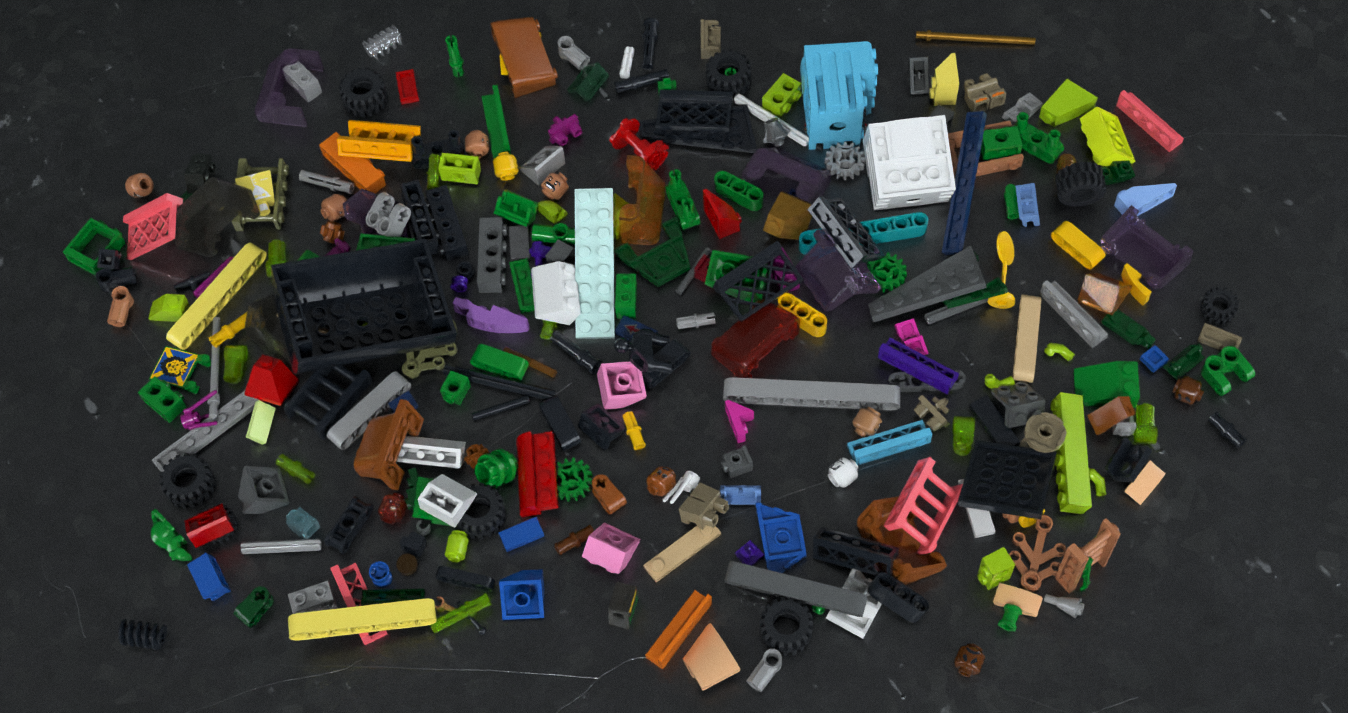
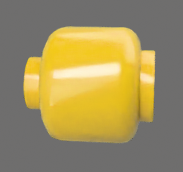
M501 152L494 158L493 167L496 177L502 181L514 179L515 175L518 174L516 157L509 154V152Z

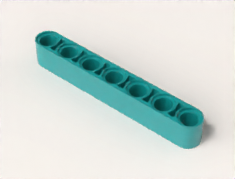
M916 212L862 221L860 223L874 242L878 244L923 236L927 232L928 216L925 213ZM822 228L804 231L799 236V251L804 255L837 250Z

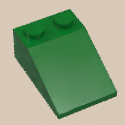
M712 250L705 285L713 288L715 281L753 256ZM760 268L757 276L767 278L769 269ZM745 278L742 280L741 287L752 288L754 280ZM756 280L755 289L765 291L766 282ZM730 288L725 293L737 298L738 290ZM741 291L740 299L750 301L752 292ZM754 293L753 302L762 303L764 295Z
M1114 361L1074 368V394L1083 395V406L1102 407L1118 396H1129L1133 408H1136L1140 399L1138 362Z

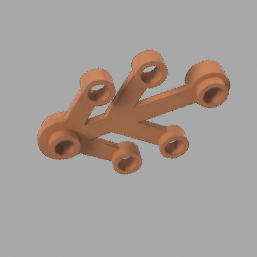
M1042 515L1041 520L1037 519L1035 527L1038 530L1034 551L1025 540L1026 537L1023 533L1017 532L1012 538L1013 544L1021 548L1031 563L1028 570L1022 562L1021 554L1018 551H1011L1009 553L1010 557L1012 555L1018 557V560H1013L1022 575L1020 579L1021 586L1029 592L1037 591L1042 584V580L1051 575L1056 576L1058 571H1054L1052 567L1057 566L1059 568L1061 564L1059 562H1052L1049 568L1038 572L1039 565L1056 556H1064L1067 550L1063 543H1057L1054 548L1042 554L1046 533L1050 532L1053 526V520L1047 515ZM1040 524H1045L1047 528H1042ZM1021 537L1023 541L1018 542L1015 538ZM1056 548H1062L1063 552H1058ZM1027 580H1033L1034 584H1028Z

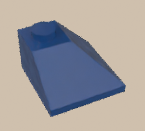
M543 569L521 570L499 580L502 620L544 618Z

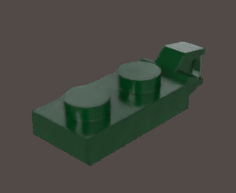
M1113 307L1102 319L1101 323L1132 345L1136 344L1139 346L1141 344L1149 350L1155 343L1156 339L1149 334L1150 332L1145 327L1116 307Z

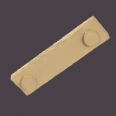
M706 525L703 530L696 526L644 564L643 567L657 583L719 537L721 532L716 526L713 528Z

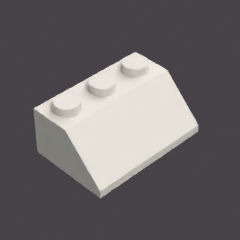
M558 261L533 267L531 273L535 318L570 325L580 315L575 265Z

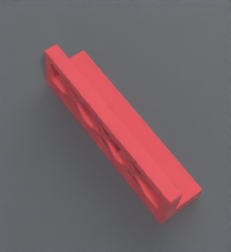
M1123 90L1120 93L1116 106L1168 152H1171L1183 143L1184 138L1132 92L1127 93Z
M354 563L343 569H340L338 564L331 567L330 569L347 607H356V603L361 606V600L353 598L352 595L355 588L368 590L357 564ZM353 570L357 574L354 583L346 581L343 575ZM385 630L371 636L369 632L359 633L364 645H367L388 635Z

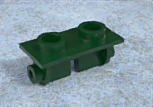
M1190 344L1164 365L1163 368L1178 380V378L1183 377L1205 359V356L1201 354L1203 347L1200 344Z

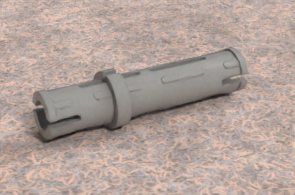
M301 170L299 174L300 181L327 187L331 191L336 192L338 190L348 194H352L355 185L353 182L340 180L336 176L332 178L306 170Z

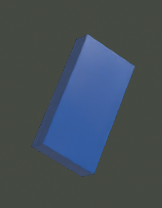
M537 517L498 532L506 552L544 537Z

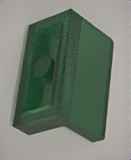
M598 62L586 65L567 90L569 93L577 91L585 101H590L609 77V74Z

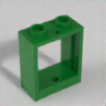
M90 218L64 249L63 253L69 262L96 276V273L103 269L97 267L98 257L96 260H93L81 254L94 236L98 233L110 239L111 241L105 249L118 250V252L126 242L122 237L123 234L118 229H111L103 221H96Z

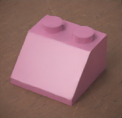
M630 361L600 365L597 378L605 410L624 408L647 397L642 371L637 369Z
M604 522L588 536L582 557L592 564H598L606 568L608 572L619 574L626 568L641 539Z

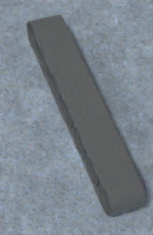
M729 561L724 582L730 585L781 598L785 597V599L791 597L794 598V601L799 600L805 604L857 617H863L868 598L867 595L734 561Z

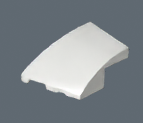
M852 569L842 587L843 589L868 596L863 617L830 610L826 619L863 639L882 604L868 593L867 588L872 580L870 578L867 579L861 571Z

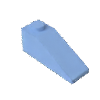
M1170 183L1135 186L1128 190L1124 189L1117 194L1114 206L1127 221H1130L1171 198L1175 193L1177 185Z

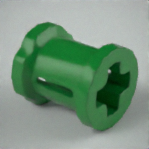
M1005 604L1003 608L1005 611L1002 620L998 622V626L1010 632L1016 631V622L1018 616L1022 614V609L1012 604Z

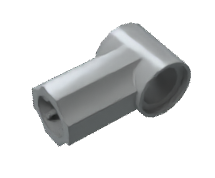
M562 36L559 38V56L562 59H567L578 70L586 68L590 62V57L574 44L571 37Z
M776 649L767 650L746 682L752 688L762 693L774 674L782 667L781 653ZM775 657L778 659V662L770 665L767 663V659Z

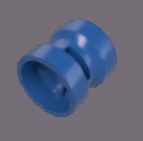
M378 561L370 566L369 576L376 587L385 588L391 584L393 576L386 563Z

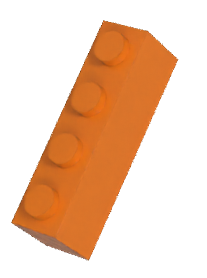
M335 132L319 144L323 156L368 198H371L386 186L385 174L381 169H376L369 158L338 156L337 138L340 135Z

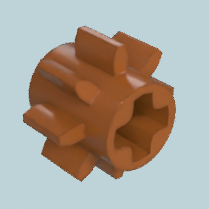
M328 221L327 224L322 225L320 234L324 236L323 240L329 243H335L334 240L336 238L343 240L345 231L342 230V225L334 221Z
M473 444L468 447L466 451L468 456L464 460L474 469L479 457L490 452L483 444Z

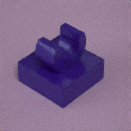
M751 540L735 552V556L743 564L751 566L756 565L764 558L763 552Z

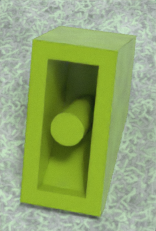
M164 294L152 302L148 319L177 322L189 309L190 304L185 295Z

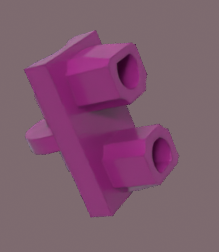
M576 114L562 119L555 116L553 118L554 124L548 130L550 135L549 141L552 144L557 143L559 146L567 144V135L570 133L574 137L582 134V128L579 125Z

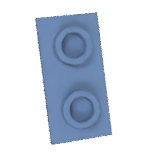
M720 485L721 498L728 501L729 505H755L756 502L761 503V486Z

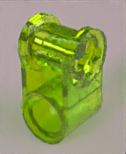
M954 416L953 450L960 456H966L971 451L974 440L975 417Z

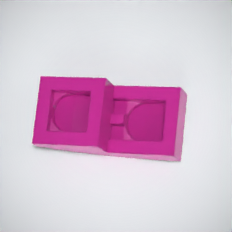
M914 318L894 325L902 344L923 355L929 354L923 336L919 334Z

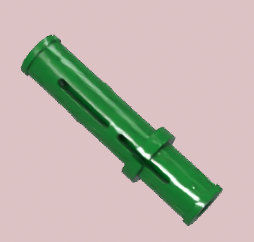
M449 35L445 39L450 57L449 65L452 67L453 75L458 77L457 72H459L461 77L464 74L463 58L459 53L456 36L452 35L451 40Z

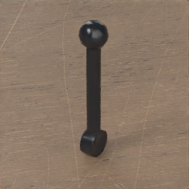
M461 601L457 602L458 607L477 627L478 633L484 635L486 628L480 626Z

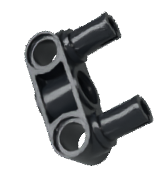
M450 130L448 133L449 139L424 144L420 136L413 137L411 140L413 167L415 169H425L439 166L442 153L465 155L459 131Z

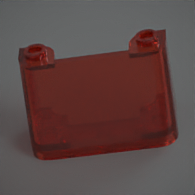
M764 299L761 301L757 300L755 303L761 304L764 302ZM770 303L743 322L737 321L721 337L715 338L711 344V355L738 378H752L750 371L753 368L757 369L759 367V361L782 340L787 341L789 337L793 340L799 334L800 319L795 314Z

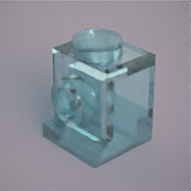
M300 507L297 510H291L287 515L286 524L302 539H310L320 528L317 519Z

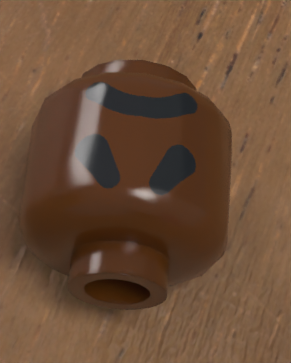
M1184 376L1182 379L1178 378L1172 392L1175 393L1174 397L1176 400L1192 405L1195 401L1200 402L1204 390H1201L1202 383L1200 381Z
M967 643L959 648L954 660V665L958 669L959 674L970 677L980 673L985 661V655L979 646Z

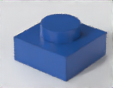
M1155 345L1141 355L1139 360L1154 373L1165 365L1169 358Z

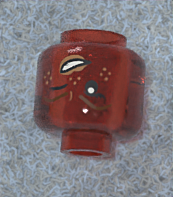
M393 493L383 497L378 508L382 521L388 524L401 522L408 508L404 496L399 493Z

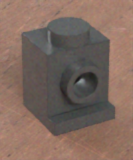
M746 445L723 455L721 466L724 473L728 472L730 478L753 471V461Z

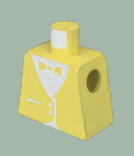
M270 170L236 178V190L248 211L258 210L260 216L268 215L270 213L269 207L275 203Z

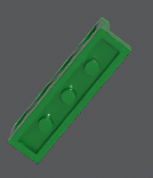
M498 84L492 85L494 94L481 96L493 160L501 152H509L511 154Z

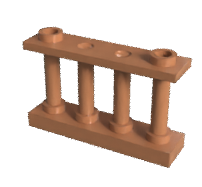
M1010 120L986 125L984 130L1000 129L1006 126L1012 127ZM964 130L948 133L954 180L958 164V158L954 149L961 147ZM1023 154L999 159H989V161L981 163L978 162L976 176L1009 169L1015 170L1022 166L1024 156Z
M1106 518L1103 520L1096 537L1082 548L1078 547L1075 543L1067 548L1055 579L1069 594L1075 590L1089 557L1094 559L1091 566L1096 562L1102 567L1106 566L1121 535L1119 528L1113 522L1110 523Z

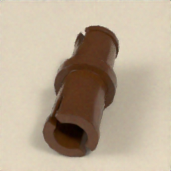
M589 524L576 533L571 532L565 539L554 543L557 553L562 555L574 547H580L581 543L587 541L588 536L594 532V529Z

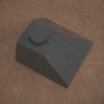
M245 466L243 468L238 493L243 513L262 514L290 503L280 468Z

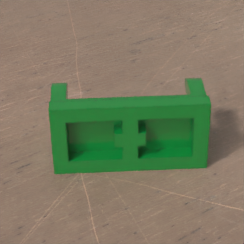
M504 190L502 196H498L493 214L527 227L535 221L539 203Z

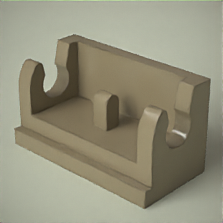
M701 19V59L714 57L716 52L721 53V27L716 26L719 25L717 20Z

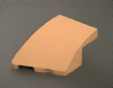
M711 623L705 627L683 658V662L692 678L695 677L702 691L740 672V667Z

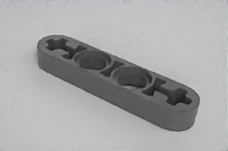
M953 370L959 373V383H954L951 390H959L964 386L966 377L962 371ZM906 372L892 373L888 379V385H896L894 380L897 379L900 384L896 386L900 387L901 392L940 391L923 381L920 385H914L911 380L915 377Z

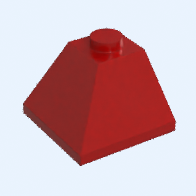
M704 189L703 209L719 239L740 231L742 220L739 213H735L731 205L709 190Z
M262 354L253 365L246 386L245 396L281 406L297 386L299 380L280 359Z

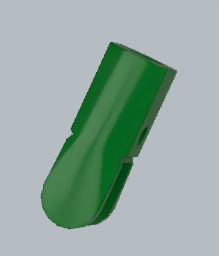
M1008 184L1004 192L1006 215L1008 219L1019 218L1016 186Z

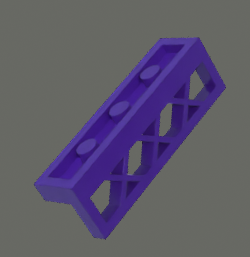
M889 338L887 343H883L879 348V359L947 395L959 377V373L892 338ZM892 345V346L898 348L899 351L896 350V349H894V348H892V347H890V346Z

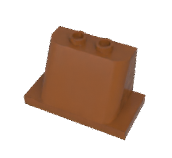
M399 400L395 413L375 417L369 421L354 460V469L361 477L381 479L392 490L399 489L405 473L396 464L406 434L408 432L411 436L418 437L424 422V418L407 400Z

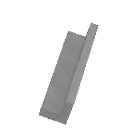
M1046 280L1042 284L1040 296L1092 348L1108 337V333L1056 281L1050 283Z

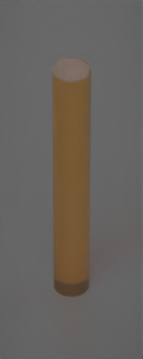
M507 346L503 350L504 352L524 358L529 362L530 367L553 378L557 374L556 370Z

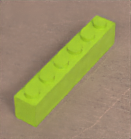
M1060 392L1052 399L1050 404L1052 413L1062 420L1067 432L1064 443L1055 451L1057 452L1055 466H1057L1056 484L1058 485L1059 492L1057 501L1061 512L1084 514L1092 507L1083 395Z

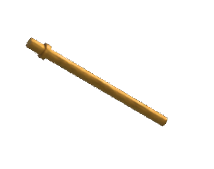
M927 30V32L916 31V38L926 39V41L938 39L1035 45L1036 38L943 33L931 32V30Z

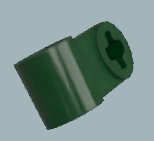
M262 586L256 587L235 608L234 615L247 627L251 628L272 607L274 598L267 588Z

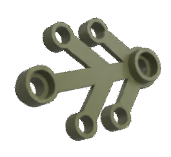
M453 320V323H454V326H455V329H456V332H457V325H456L455 321ZM456 344L445 345L442 348L420 350V354L416 358L414 357V352L406 353L407 361L402 366L403 374L408 378L414 379L420 375L421 371L443 369L445 361L440 356L455 355L457 353ZM435 357L433 362L423 363L426 358Z

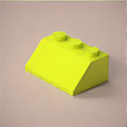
M1095 107L1079 118L1082 124L1081 129L1087 137V145L1092 150V158L1097 165L1110 166L1113 161L1129 160L1131 164L1135 162L1118 116L1100 107Z

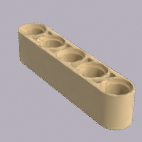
M1021 295L1012 377L1014 381L1033 383L1041 310V297Z

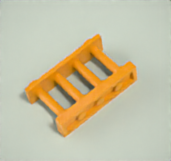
M349 120V136H339L337 138L338 156L411 162L413 159L411 140L415 136L421 137V126Z

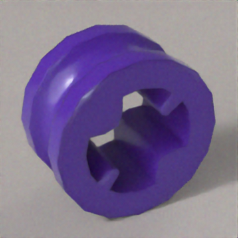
M453 276L451 278L450 288L453 291H467L468 279L466 277Z

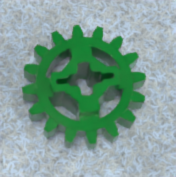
M887 252L886 256L882 259L867 262L865 279L869 280V286L875 285L876 291L879 288H882L883 293H885L886 289L892 291L893 287L897 288L900 284L905 283L907 266L902 265L903 259L897 260L896 254L890 257V253Z
M565 458L564 464L557 462L558 497L561 500L566 497L567 502H570L571 497L578 501L579 495L583 498L585 497L584 491H591L588 485H592L591 477H593L592 471H589V465H584L583 460L577 463L575 458H572L571 462H568L567 458ZM581 473L584 474V481L581 479ZM559 479L562 481L561 487L558 484Z

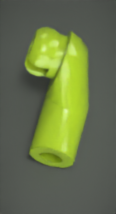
M1049 343L1044 349L1048 356H1053L1056 352L1068 362L1075 356L1063 344Z
M993 374L985 376L984 383L991 389L998 388L999 386L1015 385L1012 376L1002 380L996 379Z
M1089 468V479L1095 483L1096 495L1105 496L1107 493L1104 477L1095 469Z

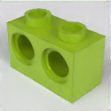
M783 73L762 97V108L781 118L784 113L789 112L794 101L800 99L802 95L801 83Z
M1004 547L983 557L977 577L979 582L983 586L985 585L988 590L1011 578L1015 563Z

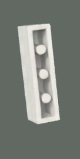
M406 436L396 462L460 468L465 462L466 442Z

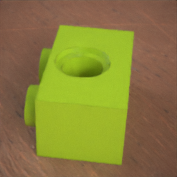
M442 153L438 167L441 180L478 184L481 172L479 157Z

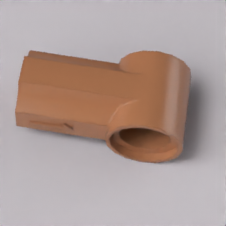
M118 286L112 291L113 301L107 322L115 327L125 326L129 308L134 304V298L126 287Z

